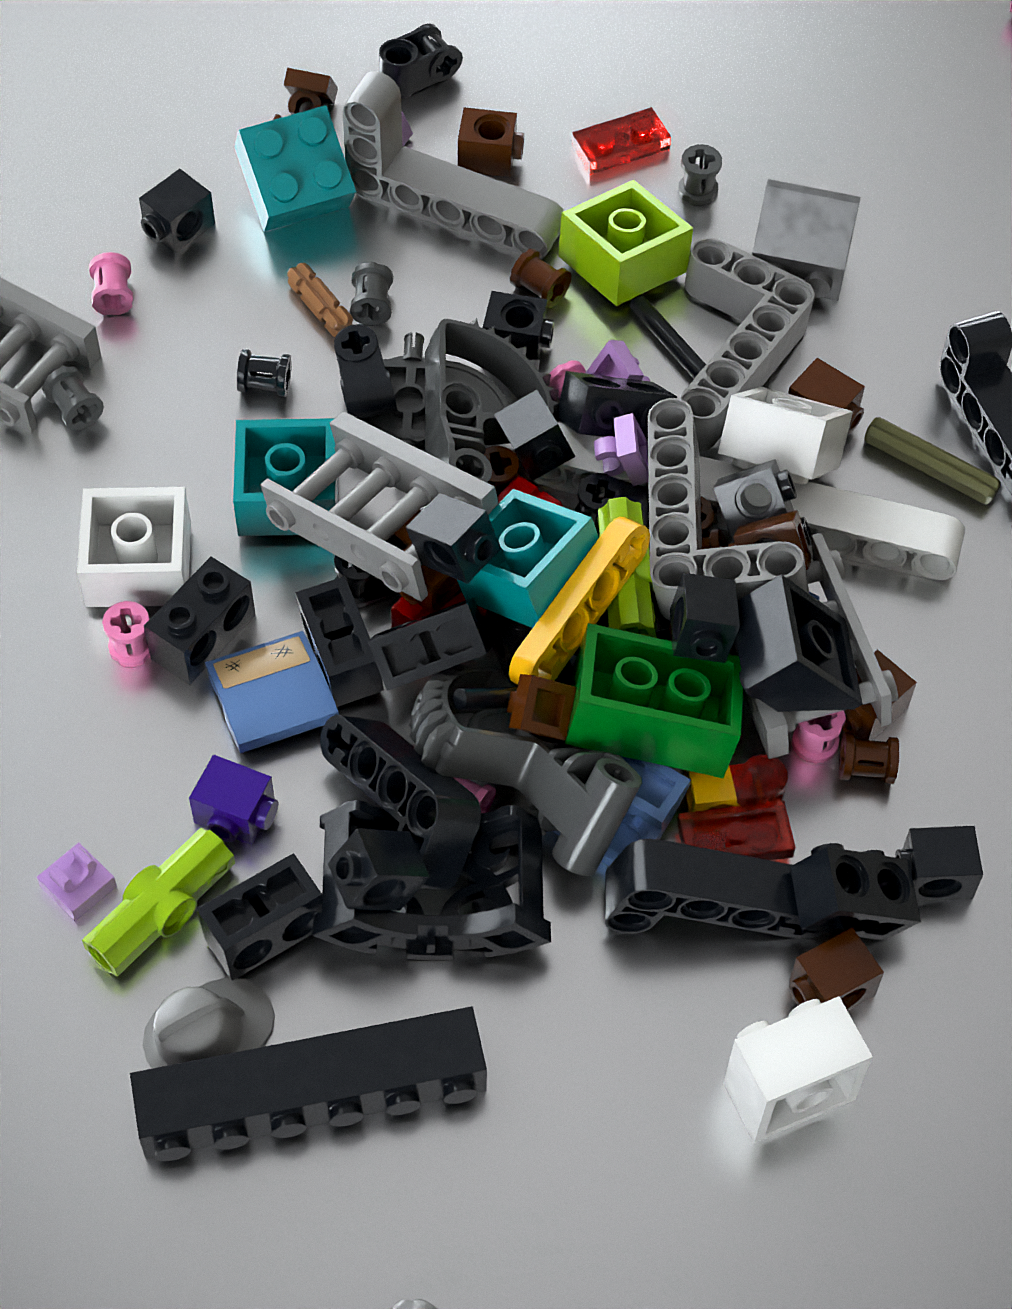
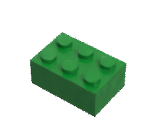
M588 623L573 667L571 686L577 688L565 744L724 778L741 737L743 687L739 679V672L741 671L739 656L729 654L726 663L673 656L672 641Z

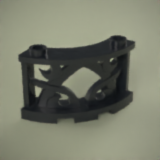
M360 800L347 801L340 807L320 815L319 827L325 830L322 889L324 902L322 903V912L313 916V936L348 949L369 954H375L377 945L406 949V959L454 960V950L484 948L486 957H494L532 949L551 942V922L544 919L542 836L546 835L547 831L541 829L537 817L528 813L522 807L508 805L499 807L491 812L481 813L480 825L469 851L472 854L468 853L461 871V875L471 885L453 894L444 904L440 915H424L420 903L414 896L404 906L405 913L391 910L347 909L328 862L356 829L397 831L400 823L384 809ZM518 844V865L508 871L495 875L494 873L506 864L510 848L501 854H494L490 849ZM518 882L519 905L513 903L506 888ZM473 901L472 909L478 913L459 915V908Z

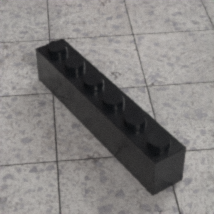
M473 1006L130 1073L138 1136L145 1159L156 1157L160 1161L178 1160L189 1155L193 1149L213 1145L217 1149H233L246 1144L249 1138L272 1134L277 1138L293 1137L303 1133L308 1126L328 1122L332 1126H348L361 1121L364 1115L387 1111L391 1115L408 1114L419 1109L423 1103L443 1099L444 1102L449 1104L463 1103L475 1098L478 1092L487 1091V1067Z

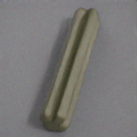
M875 417L866 430L864 440L868 444L984 505L990 504L999 491L1001 482L998 478L881 417Z

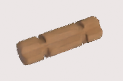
M300 262L296 267H291L288 270V284L297 294H302L300 296L301 300L320 322L326 323L324 327L333 337H336L343 328L353 325L352 315L345 307L338 306L341 302L320 278L315 277L316 273L308 264Z

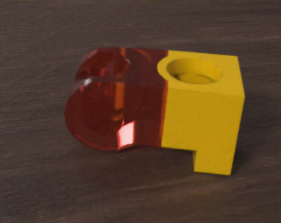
M759 754L751 757L745 763L729 765L724 778L684 770V776L691 779V785L685 794L691 825L698 826L751 819L774 813L783 802L788 782V771L785 765L778 758L769 759L767 755Z

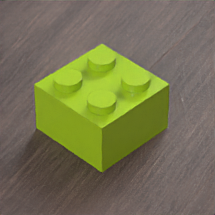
M631 180L561 212L558 257L615 306H618L687 272L693 227L638 182Z

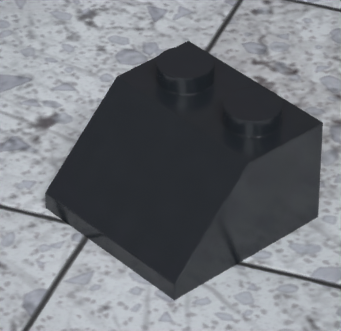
M782 574L737 600L740 628L734 642L738 647L741 665L739 679L742 687L750 697L761 700L777 712L856 709L863 705L846 620Z

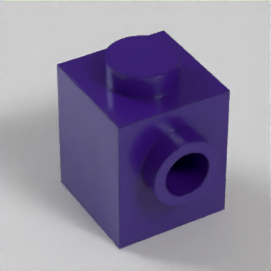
M214 754L189 796L195 824L203 826L207 830L210 829L223 841L234 842L236 839L251 846L260 830H268L272 825L279 805L278 800L274 797L272 776Z

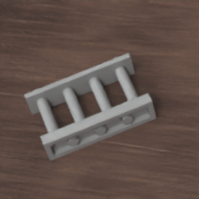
M0 277V322L12 328L0 341V370L27 341L35 340L50 348L14 388L0 381V421L9 426L15 424L32 434L37 428L31 398L44 385L47 376L59 369L65 361L74 360L91 369L102 357L94 325Z
M343 411L330 422L336 444L335 453L299 486L290 491L268 478L260 484L267 504L266 514L279 529L283 531L289 529L379 578L391 590L395 592L402 591L422 602L428 596L421 569L422 564L413 544L406 551H403L386 541L423 506L426 507L439 493L486 510L487 514H489L499 504L495 487ZM348 468H358L369 474L329 511L312 502ZM385 487H395L407 493L367 531L348 522Z
M822 532L813 534V562L810 563L809 569L806 570L808 584L819 581L827 598V602H823V604L846 620L854 664L862 680V683H859L863 705L872 704L881 727L892 724V702L898 700V691L890 670L881 671L842 581L845 579V570L839 552L837 550L829 551ZM734 642L732 655L739 656L738 647ZM743 688L744 697L768 759L789 754L788 732L795 730V724L843 711L777 712L761 700L750 697Z

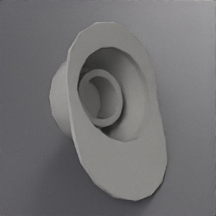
M230 977L209 981L198 987H186L174 991L162 1001L160 1007L153 1013L145 1027L142 1046L146 1061L152 1068L260 1048L273 1030L275 1012L270 997L260 986L242 978H236L232 981Z

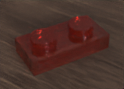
M652 107L574 131L571 138V146L589 175L670 150L671 136Z
M784 800L680 813L678 815L677 826L681 844L765 860L793 858L796 846Z

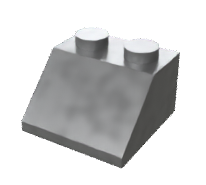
M768 179L752 255L805 280L813 287L815 297L838 301L861 197Z

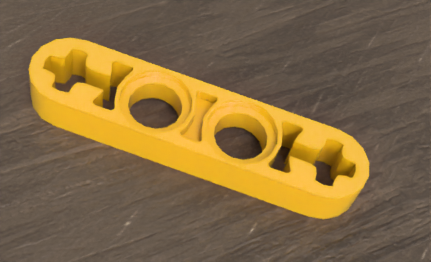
M622 516L617 517L607 526L513 655L509 666V677L514 684L518 685L520 674L534 675L555 681L581 645L587 624H596L644 558L650 542V533L646 526Z

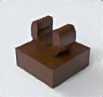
M287 68L284 86L291 94L288 101V110L291 115L299 113L300 106L307 101L313 103V109L324 106L323 103L335 104L338 87L331 76Z
M520 674L517 691H511L506 713L512 714L509 728L551 739L566 740L577 687L534 675Z

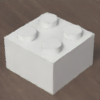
M764 387L733 394L730 398L718 454L733 457L732 464L742 469H748L776 459L779 470L787 469L793 483L807 484L809 479L821 478L822 475L839 468L853 411Z
M185 487L83 488L77 576L85 607H111L123 601L136 602L142 606H163L189 579L191 518Z
M839 996L824 1003H821L819 999H813L794 1008L789 1013V1017L771 1025H769L768 1021H759L744 1028L737 1035V1039L734 1040L723 1084L753 1142L756 1143L856 1100L873 1056Z

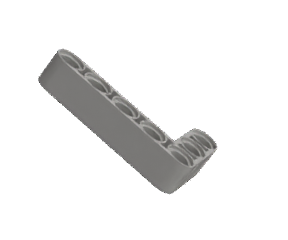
M372 71L364 76L343 106L342 111L345 160L357 194L520 255L530 248L540 252L541 259L548 254L560 234L561 212H564L557 202L402 146L401 93L398 85L393 79L382 72Z
M703 238L693 243L684 282L685 289L694 298L743 322L688 385L680 397L692 408L699 452L709 450L722 436L731 395L762 387L803 337L815 298L813 287L805 280L716 238Z
M668 398L654 404L648 413L650 576L659 613L665 619L670 620V607L683 573L735 580L737 600L781 574L809 593L804 555L802 550L795 544L778 541L702 549L699 443L692 408L686 401L679 398Z

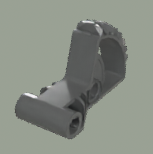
M477 318L470 323L452 319L441 320L425 351L424 452L488 483L492 476V467L489 460L484 456L486 451L485 445L510 443L494 416L495 413L510 405L504 393L490 378L478 370L461 363L446 360V354L470 361L490 372L515 395L517 400L538 390L555 420L559 422L556 419L559 407L557 402L559 390L548 387L551 374L539 373L540 360H528L526 358L527 347L517 349L511 344V335L504 339L496 335L495 325L486 330L479 327Z
M462 664L453 666V668L442 670L440 673H434L430 681H427L423 690H420L414 703V708L411 712L412 718L409 723V727L412 729L409 737L415 743L414 750L419 755H422L421 762L426 767L435 769L442 776L508 785L517 788L526 797L529 809L531 811L539 810L538 821L541 829L547 832L559 831L561 833L552 850V855L556 862L568 871L578 875L590 876L595 874L642 784L639 774L620 755L567 745L565 740L551 739L509 728L512 714L506 713L507 708L458 710L453 702L454 692L458 688L516 687L501 671L495 668L470 669ZM473 713L474 715L469 719L467 727H463L458 723L454 714Z

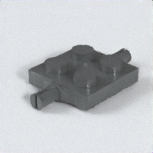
M410 332L404 336L403 356L383 359L385 369H388L398 411L363 419L362 421L418 449H425V357H422L425 339L422 334L416 332L415 347H413V332Z

